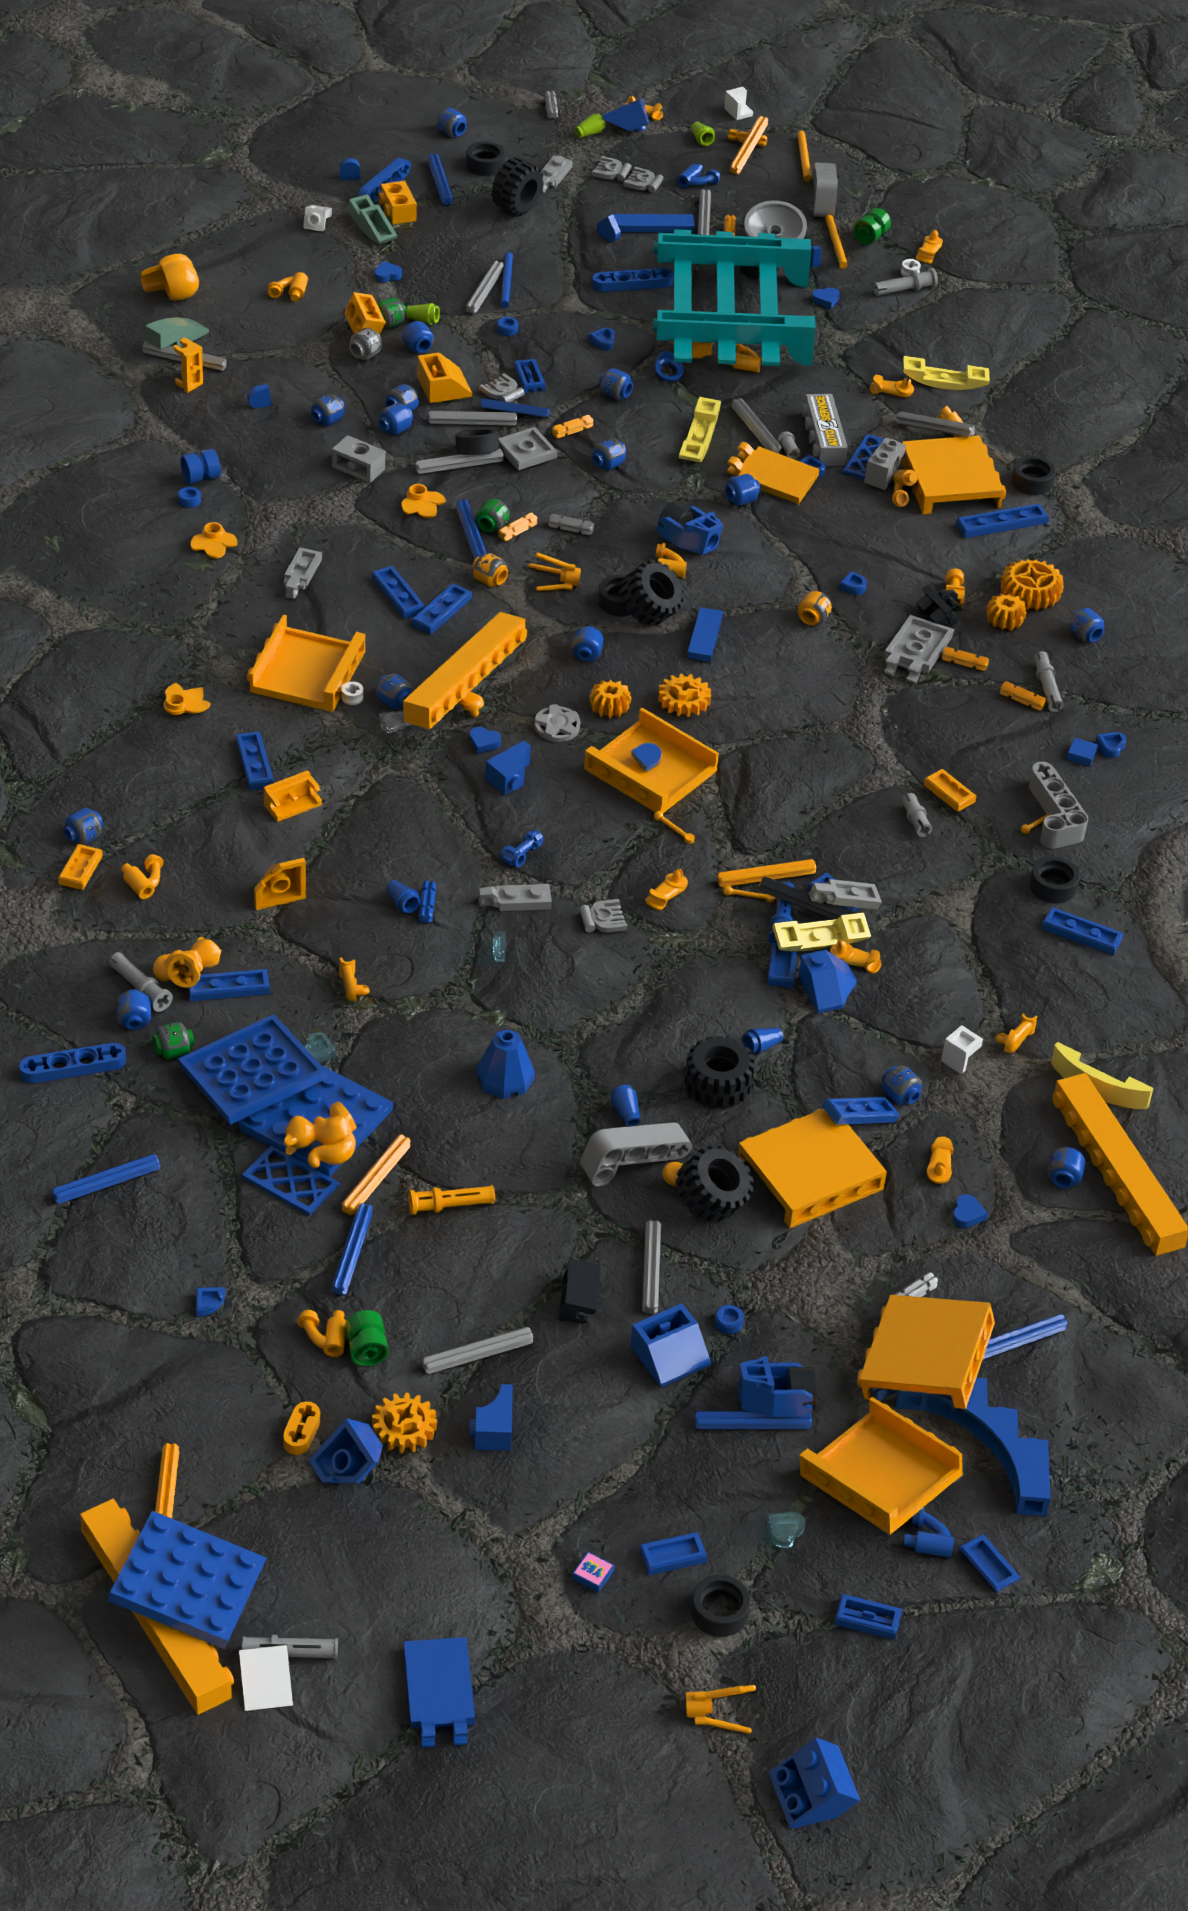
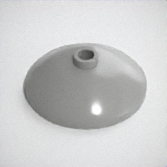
M765 201L755 205L748 211L744 221V229L747 237H758V233L775 234V238L803 239L807 230V222L803 213L792 204L783 201Z

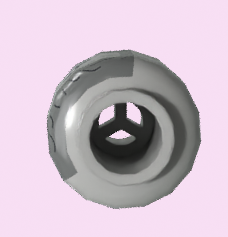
M364 328L350 338V352L360 360L370 359L378 354L382 348L380 335L371 328Z

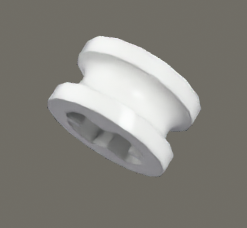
M914 259L904 260L901 269L902 276H910L915 271L920 273V262Z
M358 682L345 683L342 686V701L348 705L361 703L363 701V686Z

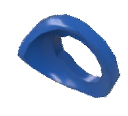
M669 351L660 353L654 365L656 375L661 380L668 382L680 379L683 374L682 362H674V354ZM664 365H671L677 369L678 373L674 376H666L661 372V369Z

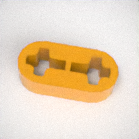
M301 1402L294 1408L283 1435L284 1449L288 1453L301 1455L310 1448L320 1425V1409L316 1404ZM307 1414L312 1415L307 1418L305 1423H302V1418ZM298 1433L302 1434V1439L292 1442V1440L297 1438Z

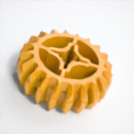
M1028 558L1025 561L1018 559L1017 563L1011 562L1010 566H1006L1000 581L1001 593L1004 595L1010 594L1012 597L1019 596V600L1025 602L1027 610L1034 608L1036 611L1040 607L1046 609L1047 606H1054V603L1059 601L1064 588L1063 576L1060 575L1058 569H1054V565H1047L1046 561L1039 562L1037 559L1032 561Z

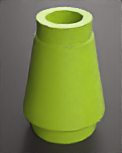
M591 114L574 130L577 137L582 138L601 133L606 125L600 114Z
M700 122L692 124L691 131L698 144L708 146L713 143L715 132L711 127Z
M433 303L408 306L406 309L407 319L421 321L429 325L439 321L440 310Z

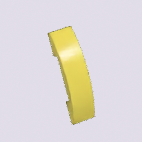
M903 356V372L910 378L931 387L949 390H968L989 385L990 382L989 368L967 365L966 372L926 367L925 359Z
M699 397L687 439L684 440L679 453L680 459L702 462L712 439L721 401Z
M864 913L841 915L836 920L798 924L797 921L774 923L772 925L779 950L783 951L827 949L835 945L838 940L851 944L871 937Z
M1059 1042L1055 1044L1051 1064L1063 1078L1086 1073L1105 1102L1126 1108L1147 1110L1153 1092L1152 1087L1132 1077H1128L1125 1083L1080 1062L1081 1053Z

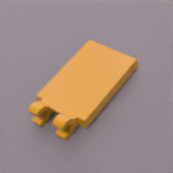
M741 442L737 450L740 451L738 456H731L727 462L730 465L727 473L730 475L750 474L759 482L760 490L796 504L802 501L819 476L818 468L759 446L755 451L746 442Z

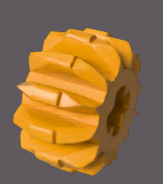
M1000 593L999 596H992L986 608L987 622L993 624V628L1000 627L1002 631L1004 629L1012 631L1013 628H1020L1026 618L1025 602L1019 600V596L1012 597L1010 594L1003 595Z
M611 679L609 682L601 680L600 684L594 685L589 702L593 712L599 713L600 717L608 716L610 719L612 716L620 718L621 714H627L631 704V696L628 686L621 685V681L615 683Z

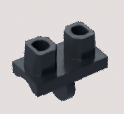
M929 585L922 588L925 595L916 602L918 609L924 615L935 609L929 615L931 622L940 625L948 622L951 626L956 624L957 619L952 615V608L954 609L958 605L956 602L958 594L953 589L946 591L942 589L938 595Z

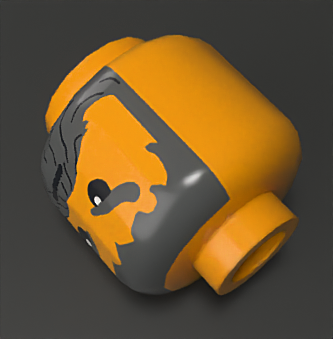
M485 553L477 557L473 562V576L477 581L488 587L501 585L505 582L508 576V569L503 559L491 553Z
M811 591L800 602L797 612L805 624L819 626L830 614L832 604L824 593Z

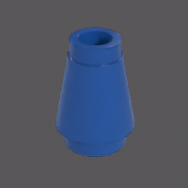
M393 880L387 885L386 891L400 912L413 913L418 909L420 898L417 891L397 880Z
M778 1027L749 1029L742 1036L744 1048L748 1047L751 1050V1054L758 1055L783 1041V1033Z
M630 1085L616 1087L611 1092L612 1097L610 1101L626 1127L638 1125L641 1119L636 1091Z

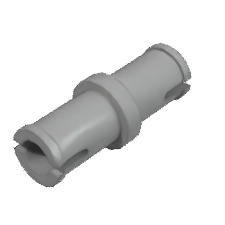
M908 793L909 802L905 795L901 799V803L907 812V819L914 825L917 834L920 837H925L924 828L928 834L932 832V826L927 819V812L923 806H920L916 795Z

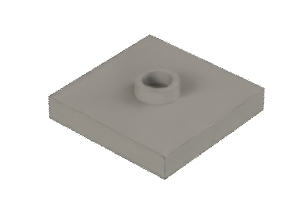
M535 427L498 438L499 449L502 450L505 457L517 470L557 458L558 451Z

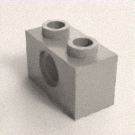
M347 435L332 449V467L371 483L385 470L386 451Z
M885 437L867 462L864 483L885 490L893 480V474L900 470L903 465L906 445Z

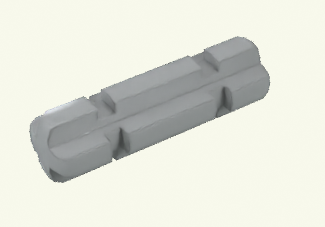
M546 91L547 117L549 119H556L558 117L556 94L554 91Z
M550 515L548 524L551 528L558 529V527H561V530L575 533L581 531L584 535H591L593 532V522L584 521L583 523L582 520L566 516L560 518L561 515Z
M928 1272L921 1279L915 1280L901 1289V1292H897L894 1295L922 1297L937 1287L938 1279L931 1272Z

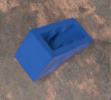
M522 741L487 760L485 780L503 795L519 789L524 785L525 767L530 764L531 746L526 741Z
M501 1384L499 1394L493 1402L484 1407H476V1419H470L469 1437H475V1449L511 1451L513 1385Z

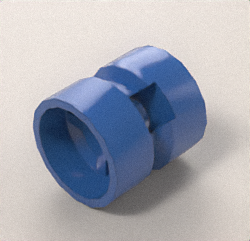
M213 448L200 451L199 455L190 453L182 455L180 458L182 474L187 484L201 482L203 477L206 480H211L221 476L219 458Z

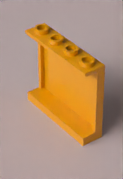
M980 435L902 441V444L906 445L902 466L904 470H914L917 473V482L911 488L923 515L932 514V507L935 502L993 498L997 508H1001L1002 500L1006 497V489L1000 482L999 472L995 471L993 459L989 457L987 446L983 444Z
M283 615L279 623L274 624L271 637L265 640L262 653L259 652L257 654L254 667H250L248 670L247 681L250 682V692L333 712L342 696V686L350 682L365 653V634L356 632L351 642L287 627V615Z
M641 708L639 711V721L600 751L593 746L585 750L584 769L650 810L665 813L717 772L719 753ZM644 743H653L661 750V760L656 767L645 772L631 756V752Z
M818 1109L809 1115L793 1119L787 1124L771 1128L762 1134L739 1142L738 1158L741 1157L744 1161L749 1162L786 1209L784 1222L789 1228L884 1190L887 1171L848 1124L836 1125L824 1109Z
M890 1295L887 1305L882 1308L879 1327L874 1329L872 1346L866 1351L865 1365L858 1372L857 1383L862 1388L864 1399L869 1400L871 1388L952 1395L954 1408L966 1409L995 1324L991 1304L987 1302Z
M873 1397L869 1399V1413L822 1451L816 1454L807 1448L799 1455L800 1476L889 1535L962 1476V1453L955 1447L949 1446L938 1439L933 1433L927 1432L914 1424L909 1418H905L895 1412L887 1404L881 1403Z

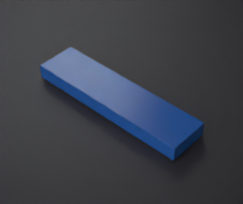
M610 214V216L614 215L620 232H674L675 229L691 230V233H693L695 229L693 214Z
M1039 503L960 517L956 520V526L964 538L1047 524L1049 516Z

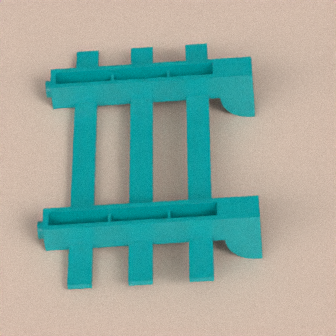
M675 229L674 233H658V241H654L653 254H657V262L674 263V310H658L657 318H653L652 332H656V340L674 341V362L691 363L692 342L718 343V364H736V344H759L762 348V366H780L779 345L788 346L789 355L797 363L812 366L816 329L815 316L778 315L776 267H783L785 275L791 283L800 287H808L811 239L775 238V234L758 233V237L733 236V232L716 231V235L691 234V230ZM691 264L717 265V312L692 311ZM734 265L759 266L760 314L735 313Z

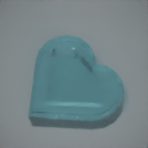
M505 931L493 933V956L495 962H505Z
M316 1032L308 1037V1044L305 1045V1048L318 1063L337 1057V1049L325 1034Z
M796 1512L769 1514L768 1524L773 1543L780 1548L792 1546L795 1542V1537L800 1536L804 1532V1517Z

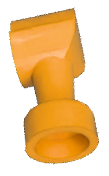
M953 568L946 572L945 580L947 585L945 591L953 589L958 594L956 601L958 606H963L965 587L961 585L964 582V573L960 569Z

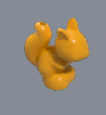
M199 937L196 943L192 945L190 951L178 949L171 954L160 955L153 964V973L162 982L171 980L176 985L185 988L195 986L200 980V972L203 969L216 966L219 963L221 949L212 940Z
M336 1101L330 1106V1117L324 1119L318 1116L314 1119L315 1123H311L302 1116L291 1117L285 1129L286 1137L284 1144L287 1146L285 1150L286 1155L293 1154L297 1149L306 1148L316 1140L323 1145L314 1148L308 1155V1163L312 1168L319 1167L320 1161L329 1165H339L346 1162L353 1155L356 1145L355 1137L352 1133L356 1129V1124L352 1116L341 1102Z

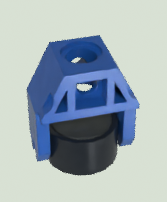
M675 500L663 509L656 529L661 537L675 546L704 555L717 549L723 524L716 518L713 511L706 514L695 506H685Z
M767 1356L740 1363L738 1396L741 1409L771 1417L804 1416L815 1411L817 1385L814 1367H804L796 1362L769 1363Z

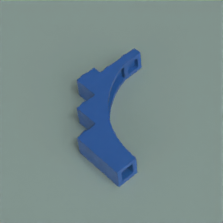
M976 1378L966 1409L954 1408L952 1395L897 1390L896 1408L924 1410L942 1416L968 1430L990 1449L1009 1478L1015 1497L1016 1514L1047 1515L1051 1499L1048 1440L1018 1438L1017 1409L988 1407L986 1378Z

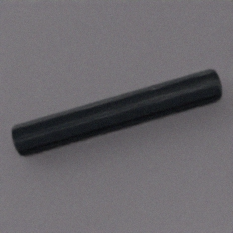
M766 876L762 878L759 884V890L832 920L838 919L841 915L856 914L841 906L828 904L826 901L823 903L811 901L808 893Z

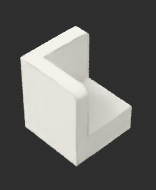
M744 87L728 90L725 95L724 109L736 120L753 116V111L746 105L747 90Z
M961 1025L945 1039L941 1061L958 1073H964L968 1057L982 1046L983 1039Z

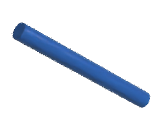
M510 252L505 253L500 304L503 308L509 306L513 261V254Z

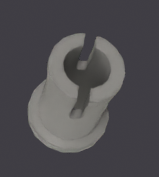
M787 431L781 433L778 437V443L784 449L786 456L791 459L798 458L800 450L795 443V436Z

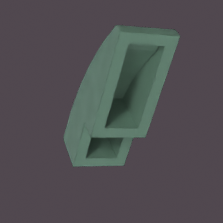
M368 194L349 199L347 211L366 236L378 244L397 239V234L379 204L374 205Z
M165 318L145 325L146 341L159 349L169 345L182 347L180 339L183 337L194 341L209 333L208 328L187 318Z

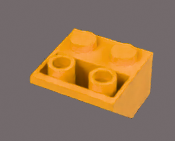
M440 353L418 356L417 378L429 403L472 397V392L460 367Z

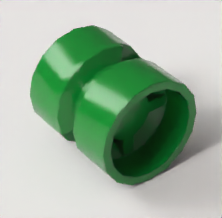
M871 209L853 225L854 236L864 245L874 243L891 227L890 217L883 209Z
M364 1310L349 1316L345 1323V1329L352 1361L360 1366H373L384 1361L388 1357L389 1349L381 1315L375 1311Z

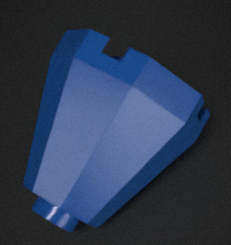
M509 1029L496 1033L476 1067V1077L481 1081L482 1090L502 1099L510 1098L511 1093L518 1092V1095L525 1094L535 1079L534 1068L519 1034Z

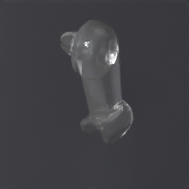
M391 711L379 715L381 720L380 728L387 733H393L412 725L404 722L403 711Z

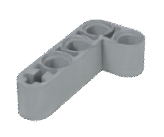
M815 162L813 172L815 191L813 217L825 218L827 215H832L834 218L838 185L836 166L832 163Z
M1047 762L1035 763L1032 767L1029 789L1046 814H1049L1043 822L1040 837L1041 844L1047 848L1055 849L1082 842L1088 823L1087 814L1051 764Z
M678 1123L602 1129L594 1133L589 1139L580 1159V1165L592 1184L600 1187L612 1180L619 1165L682 1159L690 1153L693 1146Z

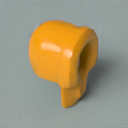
M172 254L165 256L159 261V265L147 268L141 272V283L144 291L166 290L168 298L173 301L187 299L193 296L199 288L197 272L193 267L192 261L186 255Z

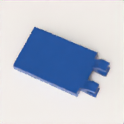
M467 1637L404 1641L411 1729L420 1728L422 1748L435 1747V1727L448 1726L453 1728L454 1746L467 1745V1725H475Z

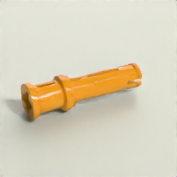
M493 1185L441 1191L437 1187H433L431 1191L415 1192L414 1189L408 1191V1204L411 1215H416L420 1211L430 1210L438 1213L445 1207L492 1204L495 1202Z

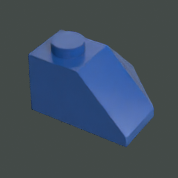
M643 98L602 115L604 120L625 130H634L635 133L647 129L645 125L650 123Z
M827 950L801 955L798 978L817 1013L843 1008L848 995L857 985V980L848 964Z
M346 1418L308 1461L323 1483L359 1484L378 1464L383 1445L369 1424Z

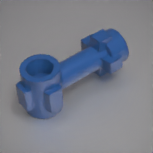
M531 830L529 833H526L523 836V842L516 848L505 846L502 849L501 859L504 863L521 867L526 860L525 853L530 849L535 850L542 845L544 840L542 834L537 830Z

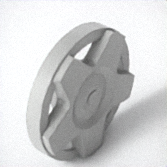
M554 704L536 714L534 727L542 738L553 742H564L577 736L580 731L581 722L576 711ZM540 725L546 727L545 731L540 727Z

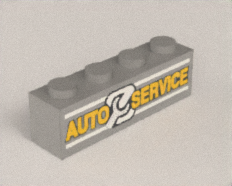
M806 394L805 403L801 406L802 417H805V428L809 430V443L813 444V457L822 461L826 466H845L848 447L833 394Z

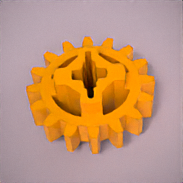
M680 674L679 678L671 675L670 681L664 679L663 685L659 686L658 701L662 702V708L668 707V713L676 711L677 716L686 714L687 717H690V713L699 715L700 710L706 711L707 706H710L711 689L708 688L707 682L701 683L700 677L693 679L692 674L688 677Z
M395 1393L393 1394L392 1401L384 1398L382 1406L376 1405L375 1414L372 1415L373 1432L376 1436H379L381 1444L388 1443V1450L390 1451L396 1446L399 1447L400 1453H403L405 1448L408 1447L412 1452H416V1445L419 1444L425 1448L427 1439H434V1431L437 1430L436 1411L430 1410L429 1401L421 1403L420 1395L410 1399L409 1393H405L404 1398H399Z

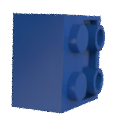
M683 1303L633 1324L630 1347L660 1387L711 1365L699 1325Z
M816 1737L768 1772L788 1825L793 1829L835 1819L861 1801L839 1746Z

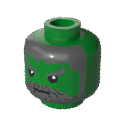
M391 297L377 303L386 322L383 328L388 329L403 323L406 307L397 298Z
M497 499L487 500L476 513L478 526L483 531L489 533H497L510 519L508 507Z
M181 1022L158 1027L156 1034L152 1035L154 1050L157 1056L161 1055L165 1060H172L189 1054L190 1045H194L192 1030L186 1029Z

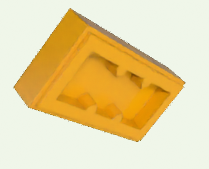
M943 769L924 778L923 785L957 812L976 802V795Z
M78 844L58 877L59 885L84 890L102 858V850Z

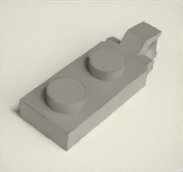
M553 156L542 169L543 186L541 193L544 194L549 186L556 188L571 170L572 160L565 159L562 156Z
M305 548L298 549L284 574L286 598L295 599L299 589L304 590L308 586L322 561V552Z
M829 879L827 883H814L808 893L811 901L818 903L826 901L828 904L878 910L882 903L875 884Z
M549 884L479 888L480 906L498 907L500 911L551 909Z

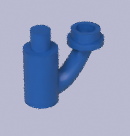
M700 163L692 164L677 177V183L682 188L708 183L716 185L720 180V174L717 170L713 169L707 171L705 176L700 177L703 166Z
M923 1507L912 1516V1525H917V1528H921L923 1523L936 1534L917 1531V1535L905 1534L903 1546L915 1547L916 1553L951 1558L954 1537L951 1536L945 1525L924 1512Z

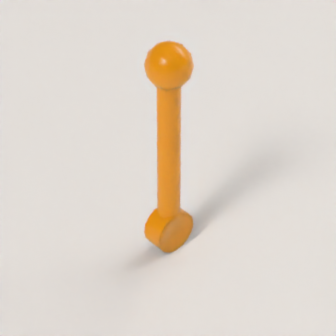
M661 811L654 813L655 820L662 821L684 837L685 843L692 844L694 842L695 836L693 834L685 833L666 819Z
M1049 814L1029 825H1023L1021 832L1028 834L1032 828L1043 823Z
M726 886L723 889V893L726 896L735 894L765 899L768 903L776 901V897L769 894L736 890L730 886Z

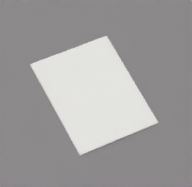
M287 1645L239 1650L245 1711L292 1706Z

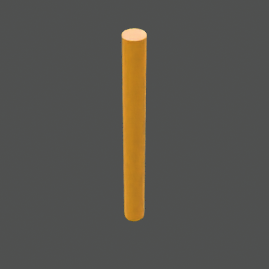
M799 131L797 137L804 181L809 182L812 177L804 131Z
M827 215L825 220L839 267L845 269L848 264L832 215Z

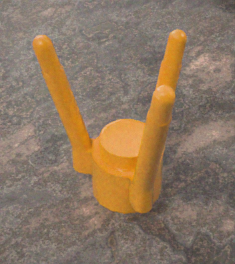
M536 553V557L563 567L562 570L532 563L528 565L529 568L560 574V582H565L564 584L538 586L536 591L572 590V586L578 587L581 568H576L574 564H568L547 555Z
M736 1686L707 1692H686L687 1718H695V1725H710L750 1734L752 1730L749 1727L708 1718L706 1714H712L713 1698L752 1692L756 1690V1686Z

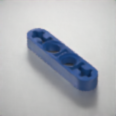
M400 157L367 182L360 189L358 197L368 194L374 204L378 201V193H381V184L399 182L408 176L411 168L410 161Z
M668 268L598 272L593 275L592 287L599 292L667 288L673 285L674 272Z
M108 1043L29 1056L19 1063L20 1077L27 1083H39L117 1070L126 1063V1049L121 1044ZM83 1058H92L94 1060L89 1064L79 1062ZM57 1062L66 1064L63 1068H54L52 1065Z

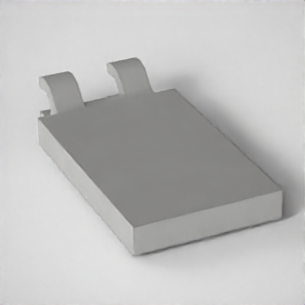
M910 615L885 650L884 659H887L886 664L888 665L884 670V674L894 676L897 667L901 666L910 671L906 681L915 684L921 671L929 673L944 648L952 639L954 629Z

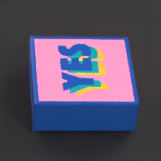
M587 1552L572 1573V1580L599 1593L614 1572L615 1565Z

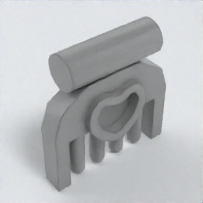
M601 156L598 166L592 171V176L603 179L617 178L618 181L622 182L629 173L631 165L629 163L622 165L621 161Z
M634 167V171L624 181L623 186L636 190L648 189L649 192L654 193L664 180V177L661 174L655 177L654 173L649 170Z
M505 373L502 374V378L499 377L498 380L495 379L493 382H489V385L481 384L479 386V390L495 400L500 399L503 402H511L525 394L523 388L517 389L518 384Z
M619 899L596 902L591 909L588 905H582L579 910L586 932L590 933L595 929L608 933L627 931V923H625V920H622L624 916L620 915L622 911L619 910L621 909Z

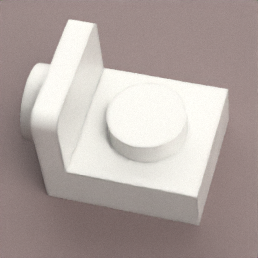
M316 205L305 207L303 227L310 230L324 231L326 218L331 217L332 208Z

